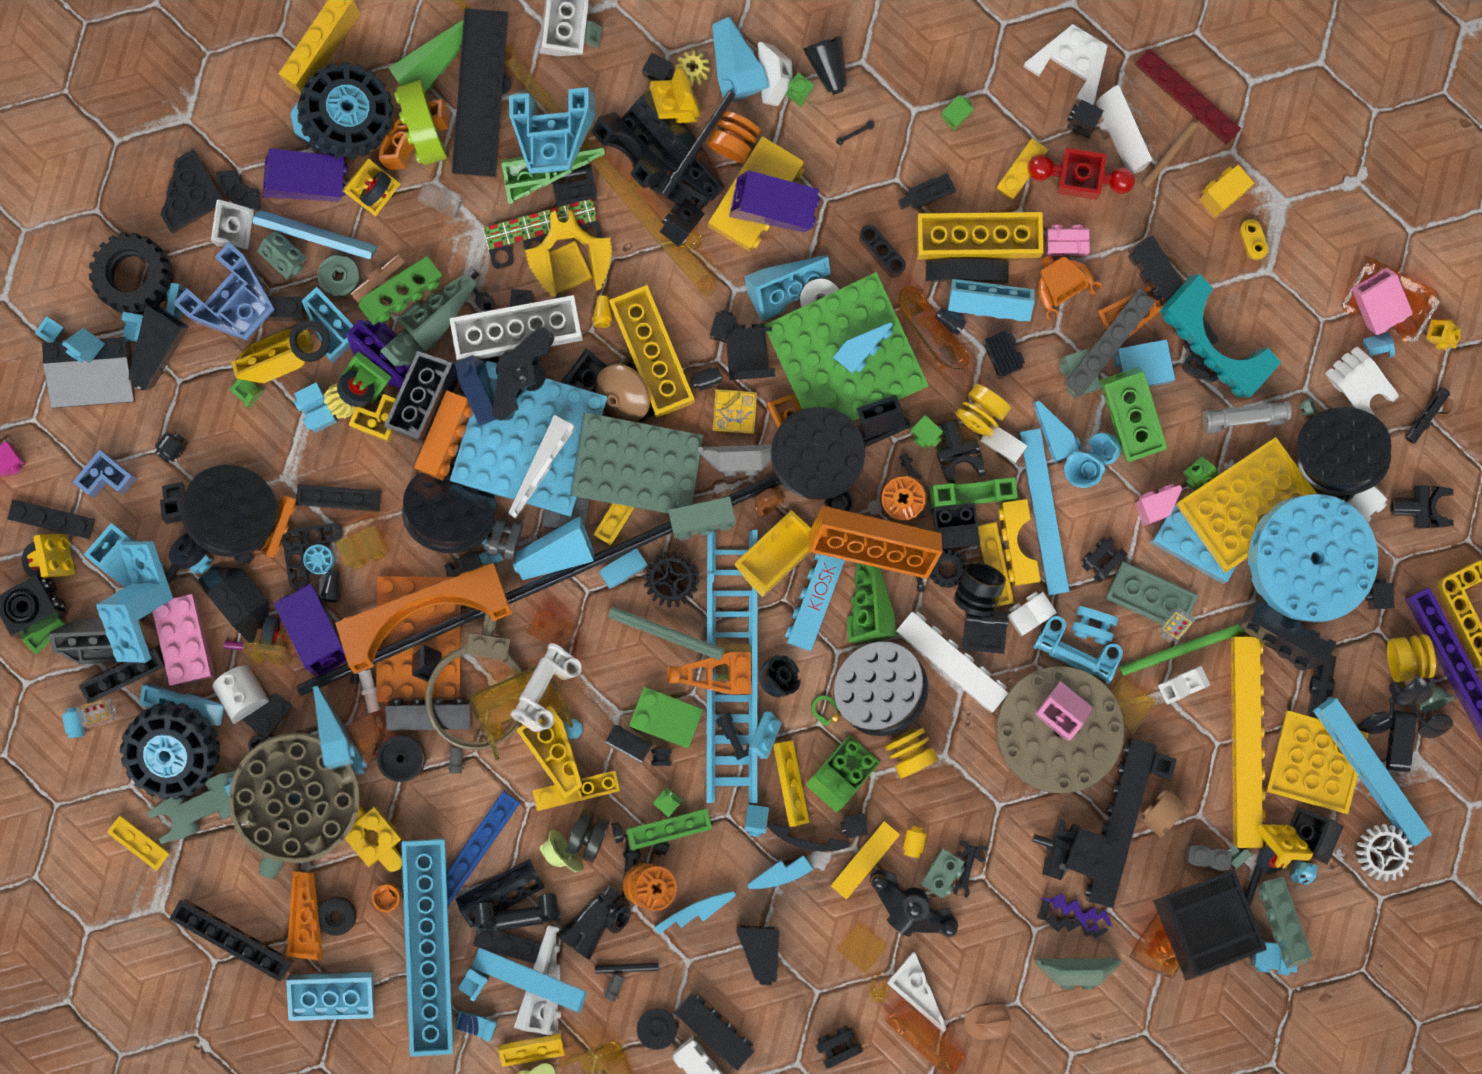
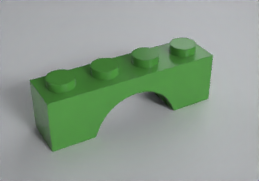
M1016 478L994 479L969 484L933 485L929 488L931 509L975 503L976 505L1007 502L1018 498Z

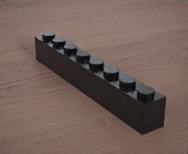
M1129 738V741L1124 743L1122 751L1125 754L1123 762L1120 761L1117 768V774L1120 775L1118 782H1114L1111 794H1114L1113 801L1108 803L1106 814L1108 815L1107 823H1103L1100 832L1103 837L1121 844L1106 883L1091 878L1090 884H1086L1084 896H1087L1086 901L1109 908L1114 907L1157 747L1155 744L1134 738Z

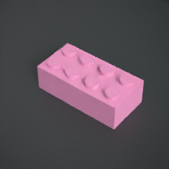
M190 594L174 598L154 610L153 615L169 686H178L215 677L198 596Z

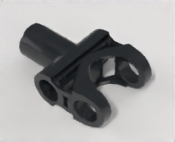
M958 420L940 425L947 446L936 449V454L947 483L956 484L954 469L961 462L969 463L976 470L978 477L985 476L982 454L976 437L964 440ZM976 453H980V455H977V457L969 456ZM953 461L947 468L946 465H941L943 463Z
M1414 486V498H1391L1390 513L1392 516H1414V528L1433 529L1454 526V520L1442 517L1436 511L1438 499L1442 496H1453L1454 489L1441 486Z

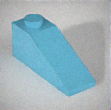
M1040 401L1035 402L1033 407L1053 462L1064 460L1073 452H1080L1081 444L1078 437H1074L1073 433Z

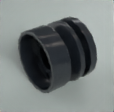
M974 562L967 564L953 599L959 608L977 616H990L994 614L1000 599L999 596H1001L1006 583L1005 575L998 569L984 563Z

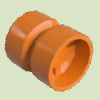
M393 883L381 885L374 891L372 896L375 908L381 912L395 910L403 902V891L398 885Z

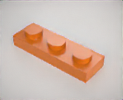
M282 495L277 507L275 524L260 554L272 558L278 554L281 548L280 540L282 535L286 534L288 530V519L293 515L296 504H294L296 499Z

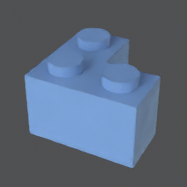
M99 450L75 478L73 483L86 494L95 498L107 483L117 492L125 494L138 478L106 452Z

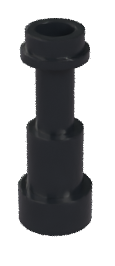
M727 713L717 718L715 721L718 727H721L726 739L730 740L736 752L734 757H736L737 761L748 756L747 749L743 750L737 737L738 733L732 723L733 718L731 714Z

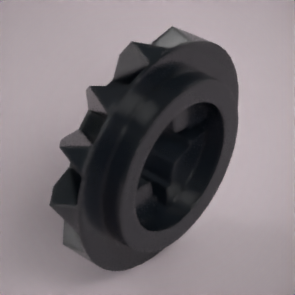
M617 900L615 904L611 905V910L608 911V917L605 919L607 921L606 928L610 932L618 933L627 925L631 912L630 904L627 901Z

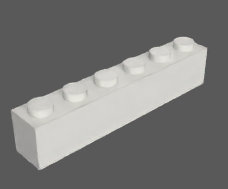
M911 612L898 627L896 633L986 710L993 713L1009 694L1005 691L1007 687L999 680L993 681L989 677L991 673L984 667L978 668L973 664L975 660L966 652L964 655L957 650L959 646L951 639L946 641L941 637L943 633L934 625L932 628L925 623L927 619L919 612L916 614Z

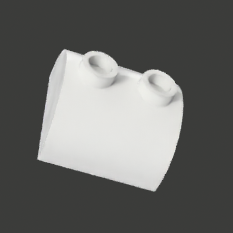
M239 666L225 672L216 679L212 686L234 724L270 702L249 666Z

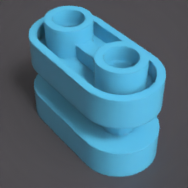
M1078 606L1076 615L1082 618L1080 623H1073L1071 630L1075 632L1074 636L1083 639L1089 636L1095 638L1094 642L1106 645L1107 642L1111 643L1114 634L1108 632L1109 627H1116L1119 618L1087 607ZM1093 620L1102 623L1101 628L1089 626V621Z

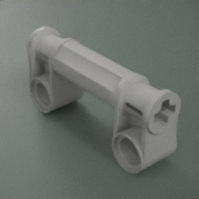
M1289 401L1202 412L1205 433L1220 432L1229 426L1266 422V426L1281 425L1290 420L1292 415Z

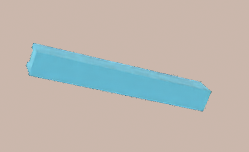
M1328 697L1313 712L1392 825L1396 827V830H1403L1401 837L1406 835L1408 837L1406 843L1410 842L1413 846L1418 845L1432 834L1338 699Z

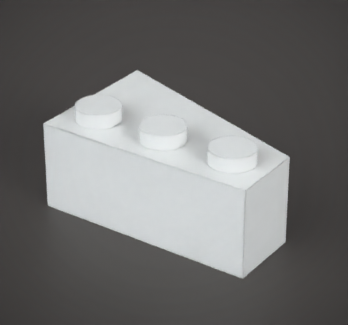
M1375 485L1367 491L1351 495L1345 502L1358 510L1365 520L1369 522L1372 519L1370 516L1375 511L1379 513L1387 505L1386 501L1388 499L1386 493L1379 486Z
M694 1035L673 1052V1060L687 1074H723Z

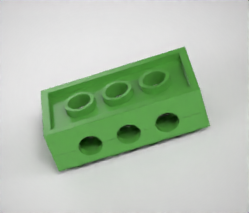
M1136 367L1099 380L1116 437L1121 445L1123 458L1127 462H1131L1166 450L1167 445L1144 371L1140 367ZM1127 392H1131V395L1124 399V395ZM1137 411L1135 417L1130 418V414ZM1143 430L1141 436L1136 437L1137 432Z

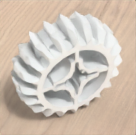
M1382 824L1381 829L1378 825H1375L1373 828L1374 832L1371 829H1367L1368 837L1365 835L1360 836L1364 843H1357V846L1362 847L1361 851H1356V854L1362 855V858L1357 859V862L1365 863L1361 869L1364 871L1369 869L1367 875L1370 877L1374 875L1375 880H1380L1381 877L1383 881H1388L1389 877L1391 880H1396V874L1401 877L1404 876L1402 869L1409 871L1410 868L1406 863H1413V860L1408 857L1409 855H1414V851H1408V848L1413 845L1410 842L1406 843L1408 840L1406 835L1401 837L1403 830L1399 829L1396 831L1394 825H1391L1388 829L1387 824ZM1386 835L1385 840L1379 846L1372 845L1377 838ZM1393 839L1399 845L1400 854L1394 850ZM1377 849L1386 850L1389 854H1392L1393 856H1384L1383 854H1381L1382 852L1377 851ZM1370 852L1376 855L1377 867L1370 858ZM1390 860H1398L1392 868L1384 870V867L1388 865Z

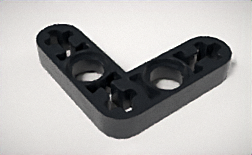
M330 523L292 529L283 535L282 541L288 582L292 588L298 590L309 583L308 570L303 562L304 548L339 542L344 536L343 528L340 525ZM333 527L339 531V534H336V538L333 539V536L327 535L325 536L326 540L323 541L321 529L324 528L325 533L331 532ZM312 530H316L319 534V538L315 542L308 540V533ZM301 532H304L305 544H302L303 540H296L294 545L287 541L291 538V534L295 537H302ZM294 554L301 556V563L297 566H293L290 562V558ZM303 568V571H299V576L304 578V581L301 582V586H298L297 583L293 582L294 579H297V574L292 572L291 569Z

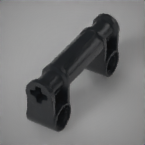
M554 893L540 895L538 897V906L501 912H494V905L489 902L480 903L474 907L477 934L486 930L499 931L543 925L544 922L556 920L561 922L557 895Z

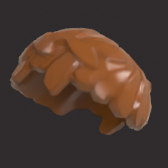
M774 488L761 492L755 501L754 508L756 513L760 517L771 513L779 502L781 504L784 503L783 498H786V495L783 494L784 492Z

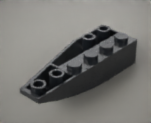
M651 91L641 95L621 118L671 171L677 169L696 140L685 123H677L676 118L659 119ZM701 147L682 177L684 181L713 201L725 189V186L706 152Z

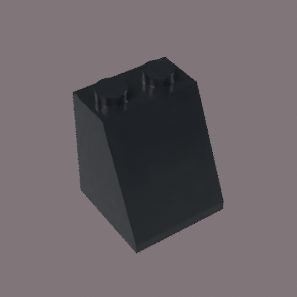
M737 925V935L755 981H759V985H772V982H777L779 927Z

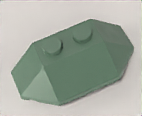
M1034 958V963L1056 985L1061 986V989L1070 990L1074 989V986H1082V989H1095V985H1101L1121 965V959Z

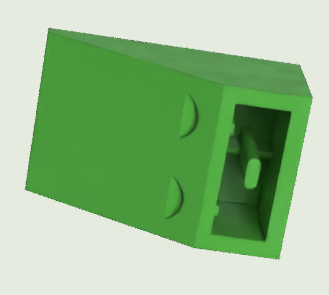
M849 734L805 785L837 813L881 762Z

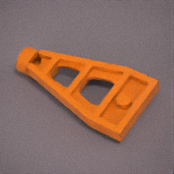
M728 652L720 660L710 657L682 666H668V683H682L729 695L751 694V652ZM721 664L728 665L729 681L727 683L713 680L712 669L715 666ZM705 667L706 681L693 680L692 670Z

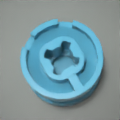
M313 545L304 553L303 562L310 572L323 575L333 568L335 556L328 547Z

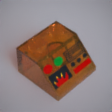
M370 714L348 725L366 764L376 762L378 750L386 735L384 730L386 724L383 718L376 714Z

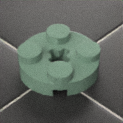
M330 256L319 267V285L327 294L339 298L349 295L360 283L359 269L348 257ZM335 272H344L341 281L333 279L336 277Z

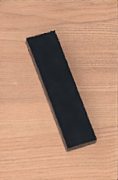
M297 485V506L380 512L381 491Z

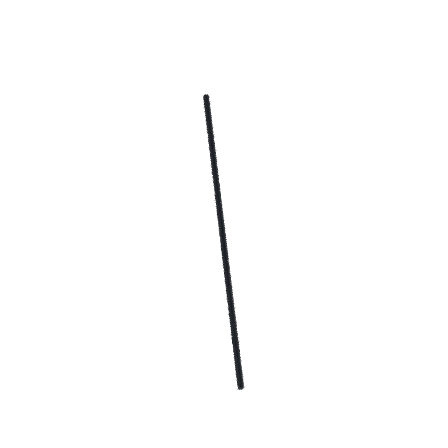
M904 417L906 426L867 439L863 435L865 447L910 428L911 425L908 418ZM775 474L725 497H730L731 504L734 506L759 495L766 489L775 488L782 483ZM671 521L594 554L593 562L550 573L507 592L506 596L509 604L673 533ZM471 608L377 650L373 664L478 619L486 613ZM348 663L305 681L297 685L296 688L299 695L303 696L314 691L313 687H324L353 674Z

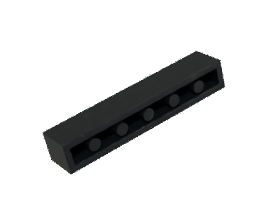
M1149 236L1128 249L1127 251L1130 254L1128 257L1131 263L1139 268V275L1143 282L1149 284L1152 289L1150 290L1152 297L1156 301L1159 300L1160 304L1164 306L1183 285V282L1154 236ZM1203 316L1206 336L1211 345L1219 340ZM1184 340L1183 346L1186 351L1192 353V355L1196 354L1191 350V345Z

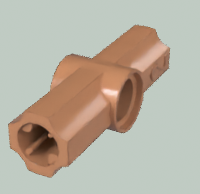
M396 255L382 268L379 267L368 275L367 280L350 294L359 304L362 297L400 274L409 266L399 255Z

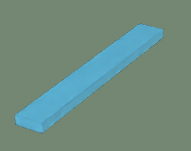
M1041 429L1019 432L1021 442L1027 445L1023 451L1047 593L1048 595L1069 592Z

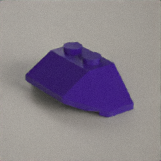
M358 320L346 334L353 355L355 356L357 352H360L392 377L387 383L388 385L401 389L411 365L394 366L381 352L397 334L385 323L378 322L373 325L370 321Z

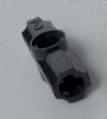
M1331 655L1327 664L1315 667L1314 675H1312L1309 684V693L1311 695L1308 716L1317 717L1313 710L1333 695L1335 687L1333 675L1336 656Z

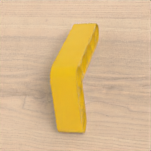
M1478 560L1441 578L1436 586L1463 643L1479 670H1482V624L1465 589L1482 581V560ZM1465 572L1470 574V582L1464 580L1463 575ZM1446 581L1451 582V584H1452V590H1451V591H1447V590H1446V588H1445V583H1446ZM1457 599L1462 604L1460 610H1457L1454 605ZM1466 618H1468L1471 621V627L1469 629H1467L1464 626V620ZM1475 637H1478L1481 641L1479 648L1475 647L1473 643Z

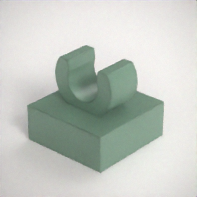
M586 21L584 43L592 48H599L602 27L592 21Z
M1235 846L1228 850L1233 854L1232 858L1234 860L1231 862V867L1234 870L1252 855L1247 849L1241 853Z

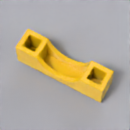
M1028 500L1004 502L1000 505L1001 508H998L999 520H1003L1004 529H1001L1002 540L1007 543V549L1004 550L1006 562H1010L1011 570H1008L1009 582H1013V586L1040 582L1038 562L1026 557L1020 551L1017 543L1020 528L1031 520Z

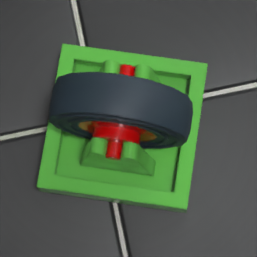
M357 352L339 378L337 392L345 403L354 407H362L369 402L373 404L392 377L367 357Z

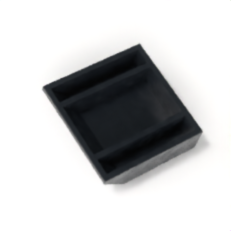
M1235 870L1153 900L1185 981L1267 950Z

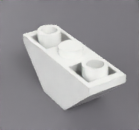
M759 42V62L765 68L770 87L761 92L763 103L778 106L788 90L789 83L793 80L792 61L774 45Z

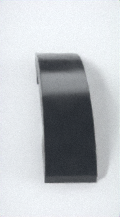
M988 259L926 260V282H947V280L958 279L965 281H988V283H1008L1009 262Z
M768 823L767 826L785 842L806 850L820 852L837 851L848 848L851 844L848 841L829 837L828 845L787 836L789 827Z

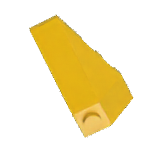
M550 705L546 708L554 717L553 725L550 728L534 732L527 726L522 725L517 729V732L566 799L582 787V782L564 724ZM539 717V722L542 725V719Z

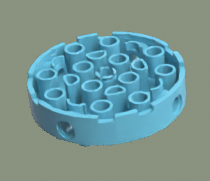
M1303 495L1278 503L1261 518L1250 540L1248 565H1250L1251 579L1258 594H1261L1267 602V605L1290 619L1323 622L1348 614L1365 599L1376 577L1378 550L1372 529L1365 518L1353 506L1341 499L1328 495ZM1312 554H1313L1314 559H1315V561H1313V563H1312V561H1311V555H1312Z

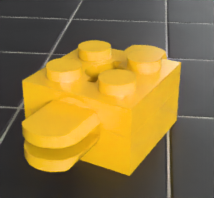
M359 805L352 829L344 839L368 867L380 861L387 871L395 872L401 869L403 866L402 855L395 846L404 839L403 836L378 807H374L366 813Z

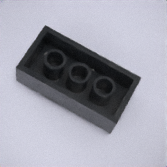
M417 351L384 427L397 436L424 445L445 392L453 393L459 380L456 366L449 361Z

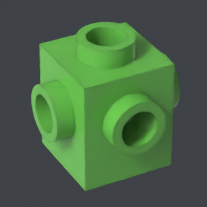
M1202 456L1183 472L1187 478L1186 484L1193 491L1219 475L1215 466Z

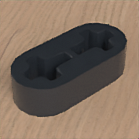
M1192 355L1183 361L1182 368L1186 374L1208 383L1218 380L1217 375L1210 378L1209 373L1203 371L1204 369L1210 370L1205 365L1203 358ZM1192 360H1194L1195 365L1200 367V369L1194 368L1193 370H1190V365H1188L1187 362L1190 363Z

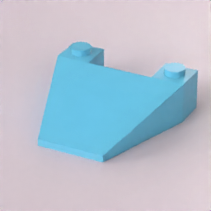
M589 87L568 89L569 112L537 115V101L529 93L509 95V116L530 174L571 169L596 116V96Z
M318 686L313 687L324 765L331 769L352 764L356 776L366 774L365 767H368L366 756L362 755L326 694Z

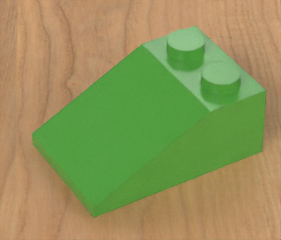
M644 687L629 726L689 749L703 709Z

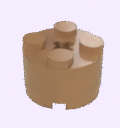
M1166 789L1154 800L1157 802V805L1155 807L1150 805L1141 815L1143 818L1142 822L1160 838L1165 835L1189 808L1171 790L1167 791Z

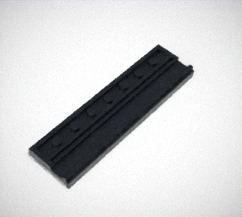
M464 8L452 174L496 178L509 12Z

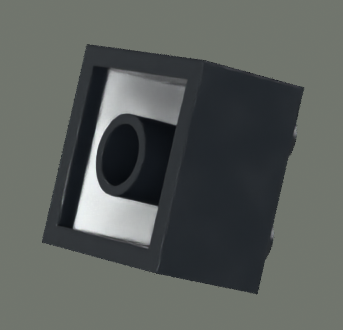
M1297 806L1289 826L1293 827L1301 840L1308 844V848L1313 853L1311 858L1328 865L1344 826L1330 818Z

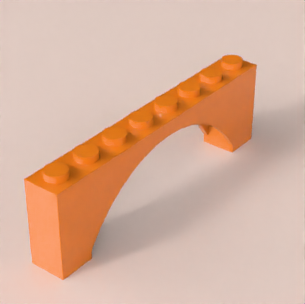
M494 563L484 564L473 571L463 572L452 579H444L439 584L423 587L418 592L405 594L397 600L384 602L381 606L363 610L360 614L352 617L348 616L336 622L347 663L352 672L356 674L374 667L373 660L376 652L387 634L402 619L422 608L438 604H460L486 613L491 617L492 621L512 614Z

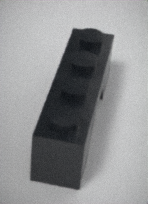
M616 112L598 117L590 132L603 146L616 148L630 159L633 165L630 175L644 189L660 183L668 168Z

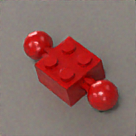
M1065 148L1061 165L1053 164L1052 160L1046 155H1036L1030 159L1027 166L1030 177L1036 181L1047 180L1050 176L1059 177L1057 194L1097 200L1101 195L1102 184L1109 185L1118 194L1130 192L1135 185V176L1127 168H1117L1112 173L1104 172L1107 154Z

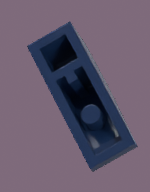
M474 355L456 362L455 366L460 385L478 425L482 426L496 420L492 414L494 397L485 362Z

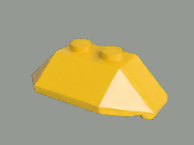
M292 329L283 330L246 347L237 359L231 361L235 377L241 380L266 383L301 368L305 361L297 358L290 347L289 338ZM308 330L302 331L297 338L298 347L306 353H310L314 346Z

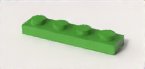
M702 809L626 829L630 850H635L711 830L712 827L708 810Z

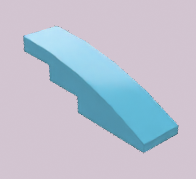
M730 891L692 903L673 913L654 928L660 935L673 923L677 922L682 928L697 915L702 921H705L734 898L736 893Z

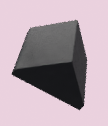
M586 348L561 382L596 393L595 383L597 376L607 365Z

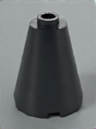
M842 35L804 47V53L827 93L832 92V95L844 92L843 88L847 86Z

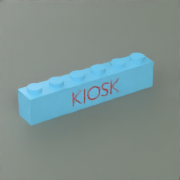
M821 554L815 555L814 560L818 562L815 569L811 567L807 577L810 580L808 588L803 587L800 599L803 602L801 607L796 606L792 617L796 619L794 626H789L785 638H788V644L811 652L845 561L843 559Z

